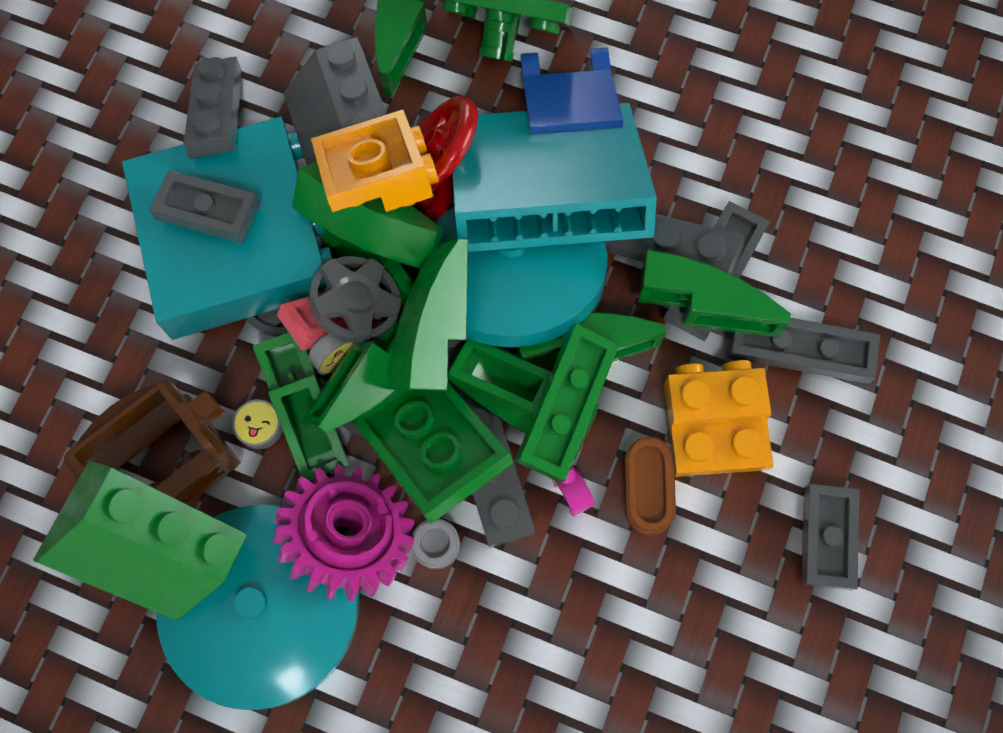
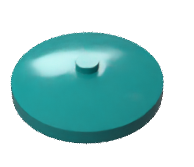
M453 206L435 222L444 229L439 245L458 239L455 206ZM605 241L468 252L466 338L491 346L522 347L555 339L567 333L572 325L580 324L593 311L603 294L607 277Z
M250 505L229 510L215 516V519L247 534L224 582L177 621L156 612L159 640L174 672L195 693L221 706L241 710H261L278 707L307 695L335 671L348 651L355 634L359 614V590L354 601L349 602L344 588L340 587L337 589L333 599L327 600L325 584L320 583L314 591L309 593L306 591L310 578L307 574L291 580L289 577L295 561L279 563L278 556L280 549L284 545L273 543L275 529L280 527L274 521L278 508H284L281 506Z

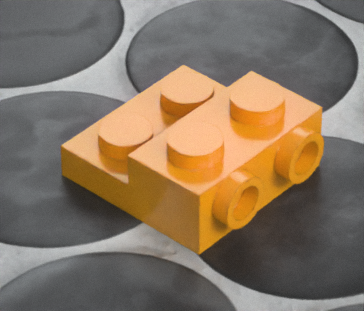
M404 110L311 138L324 190L332 212L348 207H356L379 197L382 199L385 211L388 212L400 207L411 206L416 202L433 197L430 185L439 182L430 153L427 152L419 125L410 128Z
M738 360L723 364V371L704 372L702 364H686L676 367L675 374L668 375L663 387L670 447L674 456L675 477L763 471L774 467L767 419L771 416L765 368L752 369L750 361Z

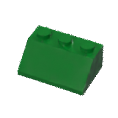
M88 461L33 561L177 621L224 582L247 534L112 467Z

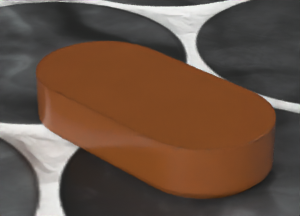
M656 437L637 439L630 445L624 458L625 515L630 526L635 531L644 535H656L663 532L672 524L676 514L674 456L670 447Z

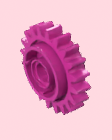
M337 464L332 478H328L321 468L315 470L312 483L306 478H298L295 492H285L282 501L284 508H278L274 521L280 527L275 529L273 543L284 545L280 549L278 556L279 563L295 561L289 577L291 580L307 574L310 578L306 591L309 593L314 591L320 583L325 584L327 600L333 599L339 587L344 588L345 595L350 602L354 601L359 586L370 597L375 595L379 587V581L386 586H390L396 576L395 570L402 571L409 558L406 554L410 552L415 540L408 536L415 524L414 520L401 518L409 505L407 501L393 503L391 500L397 488L393 485L380 490L378 485L381 475L378 473L373 475L369 481L362 480V468L359 466L354 469L351 477H346L342 466ZM334 527H347L354 533V536L341 535Z

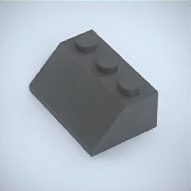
M358 37L315 50L283 93L295 131L299 137L306 165L317 162L311 138L387 115Z

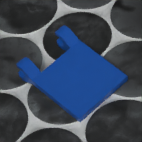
M608 47L591 48L590 71L540 75L538 53L521 54V78L524 86L531 135L623 128V116L611 73Z

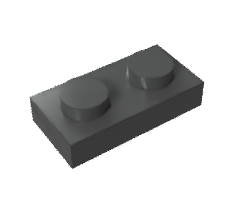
M168 170L149 211L156 220L243 244L261 203L255 193Z
M809 484L804 487L801 585L850 591L857 590L859 489Z

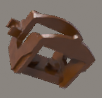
M162 380L154 386L138 390L111 405L92 422L82 434L76 446L70 449L64 456V462L74 474L76 482L87 465V460L97 452L98 454L93 462L117 470L182 420L204 449L202 451L195 450L187 454L177 463V471L164 481H157L148 486L187 505L241 464V461L212 424L225 413L214 397H211L205 391L193 399L188 394H182L169 380ZM67 496V497L62 501L63 504H65V502H66V500H67V498H68L69 496Z

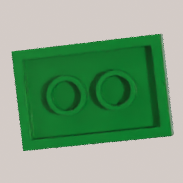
M438 0L444 3L443 10L450 12V14L475 19L477 11L486 12L482 45L478 55L513 62V49L520 19L530 21V27L536 31L559 35L560 27L571 28L574 13L569 4L549 0Z
M448 382L447 390H395L378 405L352 420L355 427L430 524L514 463L508 450Z

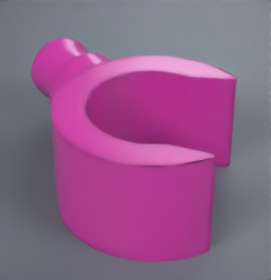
M571 465L565 481L557 482L552 479L554 487H558L565 497L570 508L569 513L572 517L595 505L588 486L573 465Z

